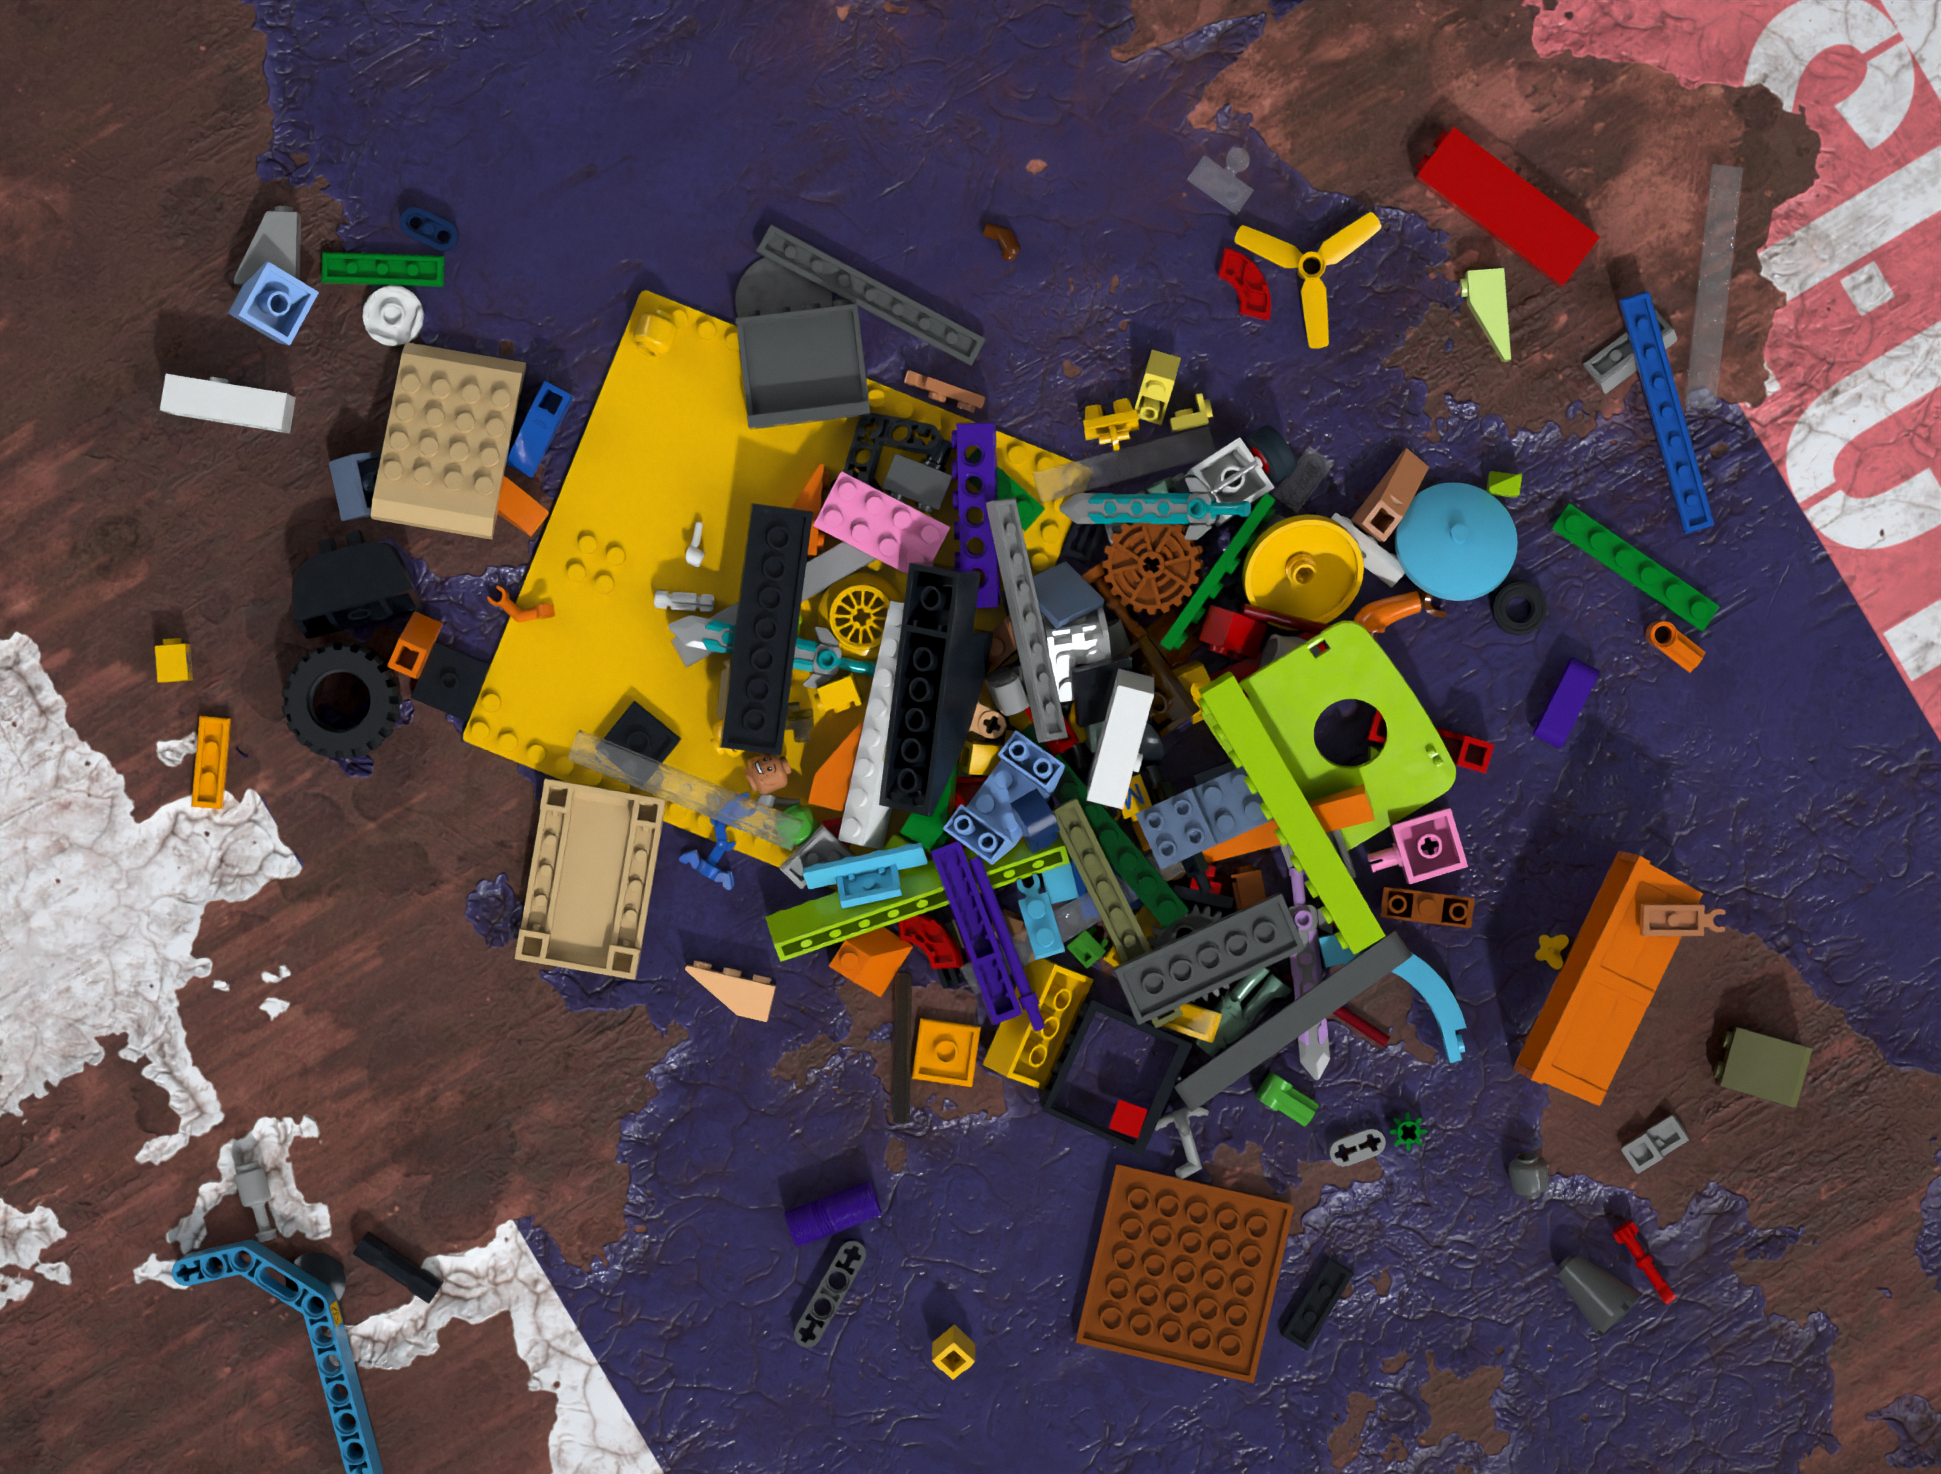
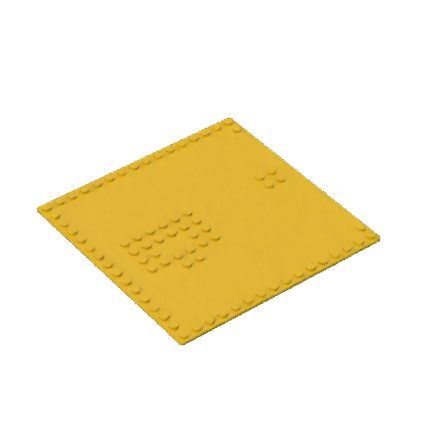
M642 291L516 601V605L521 610L533 608L544 603L553 604L555 616L526 622H517L510 616L463 733L464 741L565 782L666 799L663 821L717 842L715 826L710 823L711 811L718 813L725 807L724 804L745 792H749L751 796L743 799V808L748 810L756 807L758 797L761 794L758 790L752 791L744 769L748 767L747 763L750 758L761 753L744 751L734 758L726 753L720 755L710 741L714 738L712 726L721 720L717 716L721 672L727 668L723 663L731 657V654L714 652L691 666L685 667L671 643V640L676 638V636L669 630L668 625L690 615L709 619L738 602L751 504L791 509L819 464H824L825 471L830 472L829 490H823L822 502H825L831 489L832 481L838 478L840 472L844 470L855 430L862 416L750 430L748 428V414L737 326L650 291ZM658 309L672 316L671 321L677 326L678 330L668 353L652 357L640 352L636 348L637 344L633 340V334L642 314L654 313ZM866 378L870 413L932 424L941 432L943 438L950 442L952 430H957L956 424L976 423ZM874 422L873 426L867 427L866 430L871 435L872 430H878L879 427ZM906 427L897 428L893 433V439L896 441L903 440L908 434V429ZM996 431L997 466L1045 508L1043 513L1026 532L1022 529L1032 576H1035L1055 566L1073 522L1060 511V506L1076 493L1085 492L1092 471L1086 466ZM916 433L915 438L922 439L927 445L929 441H932V434L930 433L928 438L919 437ZM869 439L868 443L874 445V443ZM970 445L966 450L967 458L977 448L980 451L981 449L978 446ZM883 446L874 478L882 488L895 454L919 463L922 458L926 457V454ZM957 448L951 450L945 464L947 468L945 473L952 475V461L957 460ZM860 451L856 458L857 462L860 464L868 462L871 458V451ZM854 468L853 470H855L856 473L859 474V470ZM952 477L940 510L933 508L932 514L915 507L917 501L906 497L902 503L950 527L932 563L955 567V552H960V540L954 539V522L959 521V509L953 508V491H958V479H953ZM967 480L968 489L973 493H979L980 491ZM882 488L884 493L887 494L888 490ZM971 507L968 510L969 520L973 523L982 522L984 517L983 511L979 507ZM696 522L703 523L700 544L697 549L705 552L699 567H695L686 561V552L693 540ZM824 532V551L818 550V556L844 541ZM973 537L969 540L968 546L971 552L975 554L983 552L984 542L980 538ZM807 556V562L816 557ZM879 559L852 573H868L887 580L896 588L903 602H905L908 574ZM972 568V571L981 572L979 584H982L985 580V573L980 568ZM1001 571V605L999 607L976 608L974 628L991 632L1007 618L1001 596V591H1005ZM828 588L801 602L800 615L802 623L799 632L801 639L821 644L818 641L814 627H819L818 608ZM658 590L668 591V594H673V591L697 593V597H701L702 594L714 596V609L711 613L700 612V609H696V611L673 610L671 606H667V609H661L654 606V597ZM855 591L852 595L857 605L860 606L862 592ZM865 591V606H868L874 597V593ZM849 595L842 599V603L852 609L855 608ZM877 597L870 609L874 610L884 605V602L880 597ZM838 605L836 610L838 615L851 614L849 610L841 605ZM863 608L857 609L858 614L853 616L854 622H859L861 626H865L866 620L871 619L870 613H865ZM883 608L873 615L887 617L888 610ZM837 617L835 619L837 627L850 622V618ZM873 620L874 624L884 630L886 620ZM851 624L840 629V633L846 638L853 625ZM869 626L874 639H878L882 632L873 626ZM858 628L851 636V642L859 643ZM863 629L862 643H870L872 640L867 630ZM1018 651L999 668L1017 661ZM990 663V668H989L988 673H990V672H992V671H994V670H996V669H998V668H995V667ZM793 668L782 755H778L779 758L782 756L786 757L791 773L786 775L788 782L785 787L768 794L781 798L800 799V806L809 807L819 826H821L824 820L843 817L844 812L808 803L814 775L860 722H864L873 677L853 672L864 701L859 706H856L854 701L850 702L852 707L834 713L833 709L820 711L814 694L818 693L817 688L802 685L815 672ZM838 669V673L831 676V680L849 674L852 671ZM984 680L978 702L984 704L983 706L997 711L998 708L994 705ZM633 701L640 704L682 739L644 786L596 749ZM993 719L985 721L984 725L988 727V731ZM969 731L966 739L977 740L980 734ZM982 736L980 740L985 741L986 737ZM774 804L771 813L757 808V811L750 816L726 822L727 841L736 842L732 849L779 867L798 848V846L787 847L775 827V822L779 819L777 814L790 806ZM892 808L884 847L893 834L901 831L911 812ZM852 843L850 846V850L856 856L870 854L876 850H883ZM924 849L927 860H933L931 853ZM832 884V885H827V886H826V887H829V888H831V889H834V890L838 891V886H837V884Z

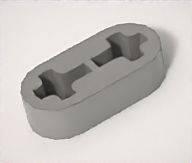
M1374 1128L1355 1132L1333 1141L1329 1148V1156L1336 1165L1342 1167L1358 1163L1382 1153L1386 1145L1385 1137L1379 1130ZM1368 1134H1372L1374 1138H1380V1142L1376 1143L1377 1149L1371 1150L1369 1146L1359 1148L1358 1144L1366 1142ZM1340 1144H1343L1345 1148L1353 1146L1356 1148L1355 1151L1347 1154V1160L1343 1161L1341 1157H1335L1334 1153L1339 1151L1338 1146Z

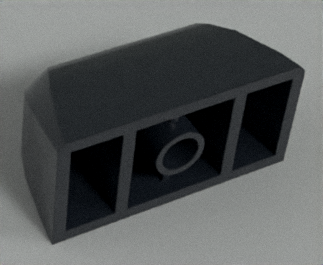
M360 530L346 535L348 544L346 548L337 549L334 538L318 541V555L313 556L296 569L292 583L293 617L306 639L424 608L411 575L393 545L380 542H366Z

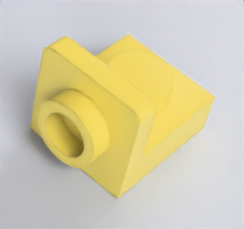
M1199 393L1195 396L1198 408L1197 413H1193L1192 408L1174 412L1175 417L1169 420L1172 433L1208 425V417H1213L1210 400H1204L1203 394Z

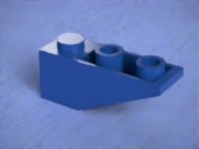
M544 381L525 418L507 458L506 465L533 478L575 397Z

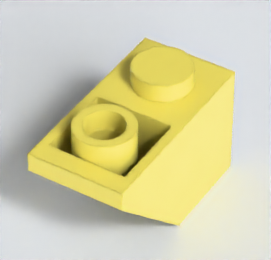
M1151 350L1134 409H1137L1139 419L1162 425L1179 368L1180 357Z

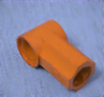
M1652 622L1645 631L1646 640L1651 646L1660 650L1688 673H1691L1698 666L1706 653L1669 622ZM1661 626L1665 627L1668 631V638L1663 643H1659L1655 639V631Z

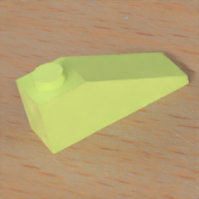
M1504 268L1467 271L1465 278L1460 279L1461 297H1466L1468 307L1501 362H1508L1511 360Z

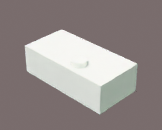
M166 374L160 410L172 415L290 434L296 398L287 393L228 384L227 379L210 377V381Z
M1118 669L1088 780L1087 801L1123 809L1133 771L1139 772L1143 754L1138 752L1154 697V677Z

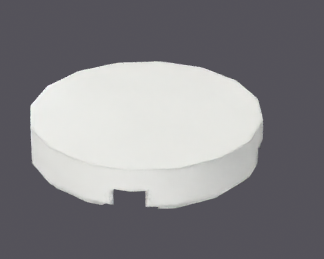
M389 285L380 288L369 296L364 305L362 318L366 330L374 340L383 345L397 347L404 345L406 342L409 343L417 337L423 327L424 312L421 302L413 292L401 286Z

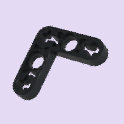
M877 413L863 415L858 421L843 472L856 479L858 477V480L871 486L883 446L932 455L941 450L944 443L943 435L932 424ZM875 422L879 428L878 430H872L870 435L866 428L872 427ZM899 427H906L908 429L906 438L901 441L894 440V431ZM917 433L919 437L928 438L931 433L935 440L929 441L926 445L922 439L915 438ZM869 439L874 443V445L868 443ZM862 450H870V460L864 464L858 463L856 460L858 453ZM854 468L859 470V475L853 470Z

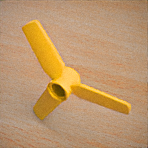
M1369 212L1323 242L1318 253L1311 251L1302 254L1296 246L1244 225L1240 226L1236 232L1234 242L1283 268H1296L1298 276L1304 280L1301 297L1308 345L1310 348L1319 349L1329 344L1326 287L1320 277L1324 273L1326 265L1340 262L1381 229V224L1375 214ZM1307 259L1316 260L1319 264V272L1313 275L1307 274L1303 269V262Z

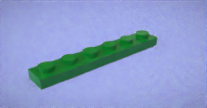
M1267 493L1264 494L1161 641L1160 646L1169 653L1173 647L1178 650L1189 636L1184 632L1191 622L1196 625L1206 612V609L1202 606L1207 598L1210 597L1214 600L1224 586V584L1219 582L1226 572L1229 574L1234 572L1241 561L1237 555L1242 548L1245 547L1249 550L1259 536V534L1254 532L1261 522L1267 524L1276 511L1272 507L1275 502L1273 497Z
M1570 503L1565 507L1551 528L1557 534L1701 632L1704 631L1720 608L1719 605Z

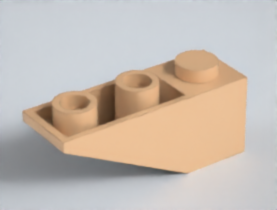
M694 960L693 965H686L685 970L736 1015L763 1022L768 1021L776 985L770 984L771 978L753 974V979L740 977L742 971L724 967L723 972L711 970L712 964Z

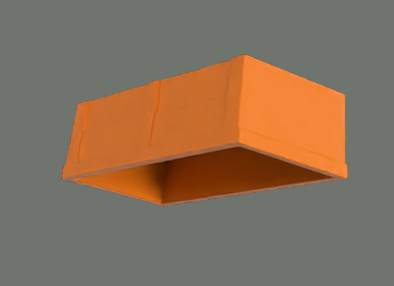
M1618 851L1512 1068L1530 1080L1540 1084L1544 1082L1598 1106L1601 1105L1605 1097L1606 1091L1682 937L1640 935L1641 904H1698L1703 895L1698 890L1650 864L1651 861L1642 856Z

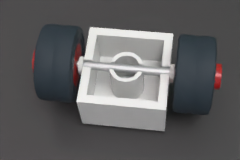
M1265 425L1248 435L1244 442L1239 437L1191 468L1180 481L1169 487L1168 493L1193 494V492L1189 491L1185 478H1199L1212 489L1210 493L1215 495L1217 502L1248 501L1253 505L1265 493L1268 494L1274 488L1272 483L1280 481L1296 469L1295 458L1281 434L1272 426ZM1216 515L1214 523L1218 528L1236 515Z

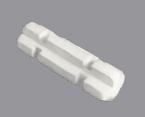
M658 590L654 597V606L656 608L667 609V606H671L673 610L696 611V609H700V612L711 613L714 609L713 595L702 594L701 597H697V593L673 591V594H668V591Z

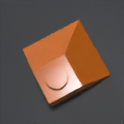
M881 927L846 939L829 964V967L881 997L913 948V945L906 941H900L899 936L885 927Z

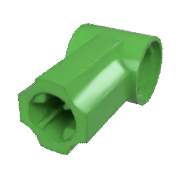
M1270 1071L1254 1097L1273 1110L1283 1112L1306 1127L1316 1113L1319 1104L1292 1088V1084Z

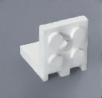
M1103 607L1058 629L1041 614L1060 702L1074 700L1072 668L1078 664H1090L1111 658L1109 632Z

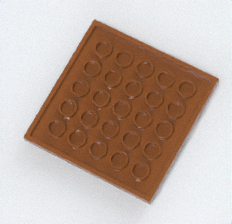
M1116 1163L1075 1342L1254 1383L1295 1205Z

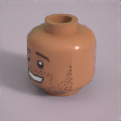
M761 753L748 760V767L744 769L752 791L758 790L760 794L766 795L787 785L786 775L791 773V769L785 756L779 758L778 755Z

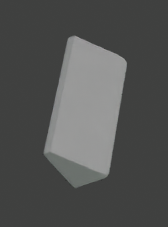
M1655 310L1664 346L1667 349L1677 341V336L1669 323ZM1627 332L1583 364L1605 394L1638 370Z

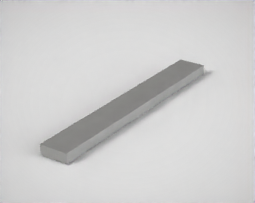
M1016 499L993 500L986 503L1037 740L1038 743L1067 738L1066 726L1049 657L1048 644Z

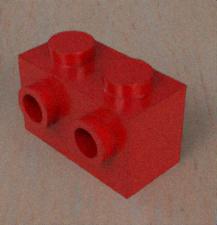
M1210 605L1206 619L1202 624L1199 640L1210 644L1208 650L1225 655L1226 657L1243 661L1245 656L1256 660L1267 625L1241 614Z

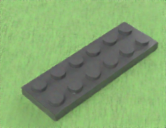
M1278 892L1114 967L1113 970L1137 1024L1140 1025L1304 950L1305 947L1283 895Z

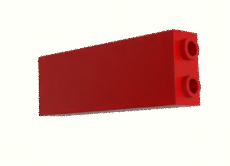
M1453 127L1449 133L1443 130L1433 143L1437 147L1433 155L1429 157L1425 154L1414 168L1419 172L1414 179L1559 288L1564 286L1600 236L1457 128Z

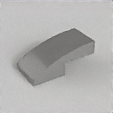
M1671 1113L1621 1147V1151L1635 1172L1639 1174L1662 1160L1666 1154L1689 1141L1690 1137L1674 1113Z

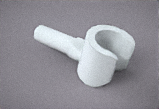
M696 522L693 540L686 552L687 563L695 567L700 566L705 556V552L697 549L703 529V523Z

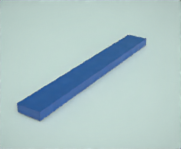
M1645 291L1618 299L1683 534L1714 526L1650 292Z

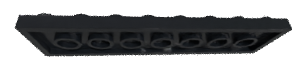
M751 504L719 748L782 755L813 516L811 511Z

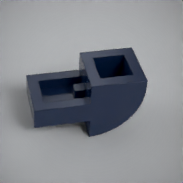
M1037 788L1010 803L1015 821L1022 829L1025 844L1032 854L1040 849L1047 848L1053 841L1058 839L1057 831L1060 828L1057 820Z

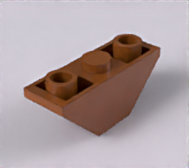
M1383 887L1380 917L1471 929L1475 898Z

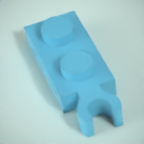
M1034 874L1032 875L1034 885L1031 888H1025L1021 879H1017V887L1020 894L1026 897L1025 899L1018 900L1035 959L1038 960L1065 952L1048 893L1038 894L1041 889L1039 877Z

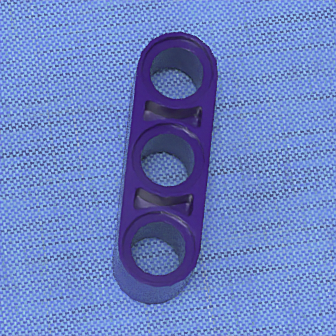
M1571 657L1532 735L1560 749L1589 696L1600 670Z

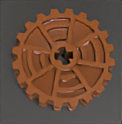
M1122 524L1120 526L1122 532L1113 533L1110 537L1113 544L1106 546L1104 550L1109 555L1108 560L1103 561V568H1107L1109 572L1104 578L1106 582H1112L1114 587L1110 592L1113 596L1119 594L1122 597L1120 603L1124 606L1132 604L1133 611L1140 613L1147 609L1148 614L1153 615L1160 613V609L1163 613L1174 610V605L1179 607L1187 603L1186 596L1191 597V595L1194 596L1197 589L1194 585L1202 582L1204 576L1199 571L1200 568L1205 567V561L1201 560L1199 554L1204 552L1203 547L1196 546L1195 540H1186L1184 538L1187 533V526L1185 524ZM1149 558H1157L1160 564L1157 565L1159 570H1150L1147 564L1151 563Z

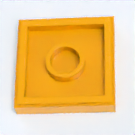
M920 1018L912 1079L972 1087L981 1026Z

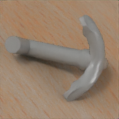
M1201 1106L1192 1112L1188 1107L1167 1112L1159 1118L1155 1130L1158 1131L1159 1128L1166 1127L1168 1123L1174 1122L1176 1128H1178L1188 1163L1175 1170L1176 1176L1180 1179H1184L1202 1169L1189 1120L1190 1116H1208L1209 1111Z

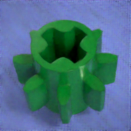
M1405 1112V1119L1393 1118L1396 1127L1395 1129H1389L1388 1132L1396 1134L1398 1137L1394 1140L1393 1144L1395 1146L1403 1142L1405 1143L1406 1150L1410 1151L1411 1144L1415 1142L1420 1146L1423 1145L1419 1137L1420 1134L1427 1133V1130L1419 1128L1418 1125L1422 1121L1420 1116L1412 1121L1409 1112ZM1414 1125L1412 1128L1414 1136L1410 1138L1406 1135L1402 1138L1401 1136L1404 1133L1401 1130L1402 1126L1410 1127Z

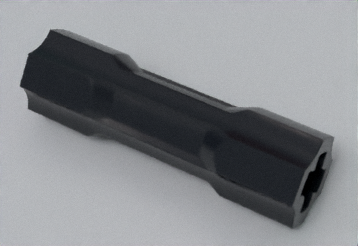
M369 1231L353 1252L355 1256L370 1266L378 1268L428 1304L433 1300L444 1283L443 1280L431 1272L420 1268L391 1249L387 1243Z

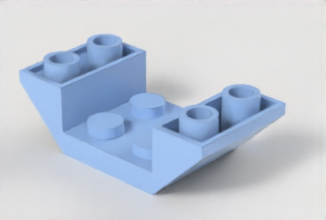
M1015 730L998 753L1001 761L967 807L960 805L943 828L944 831L991 865L1010 851L1023 836L1022 829L1015 821L1010 803L1036 788L1046 802H1048L1065 768L1063 763L1017 730Z

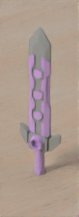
M1289 868L1294 906H1290L1288 909L1305 947L1304 950L1289 956L1296 1000L1322 981L1318 930L1316 928L1318 927L1333 934L1332 923H1327L1318 908L1315 909L1312 905H1306L1304 871L1302 870L1298 873L1295 868ZM1326 1018L1298 1037L1300 1063L1314 1080L1320 1079L1330 1060Z

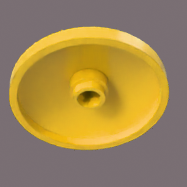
M1320 515L1289 517L1265 530L1248 551L1242 572L1245 595L1253 606L1327 624L1342 614L1358 594L1364 574L1363 557L1351 533L1335 520ZM1268 622L1269 624L1276 626L1278 628L1286 630H1298Z

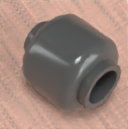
M1519 1153L1510 1162L1508 1168L1512 1191L1516 1194L1523 1195L1524 1199H1536L1549 1188L1548 1163L1538 1153Z

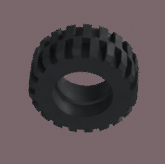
M329 643L321 647H315L308 651L306 656L300 657L294 663L296 666L292 671L288 672L285 678L287 680L286 687L282 688L281 697H284V706L281 707L283 715H286L288 721L286 725L289 731L296 735V740L301 745H305L311 752L317 755L334 759L360 757L372 750H376L386 738L391 736L394 731L393 727L399 721L401 715L399 708L400 704H402V695L399 693L398 687H400L398 678H395L392 672L393 669L387 667L388 663L379 654L357 644ZM336 672H348L356 675L365 683L370 694V707L366 717L355 727L345 730L334 729L323 723L314 708V694L317 686L325 677Z

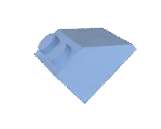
M266 261L242 286L228 314L277 343L290 345L319 292Z

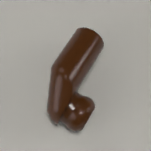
M990 222L986 223L983 236L999 241L1003 249L1001 253L1002 258L1006 261H1014L1017 258V254L1020 253V244L1014 232L1009 228Z

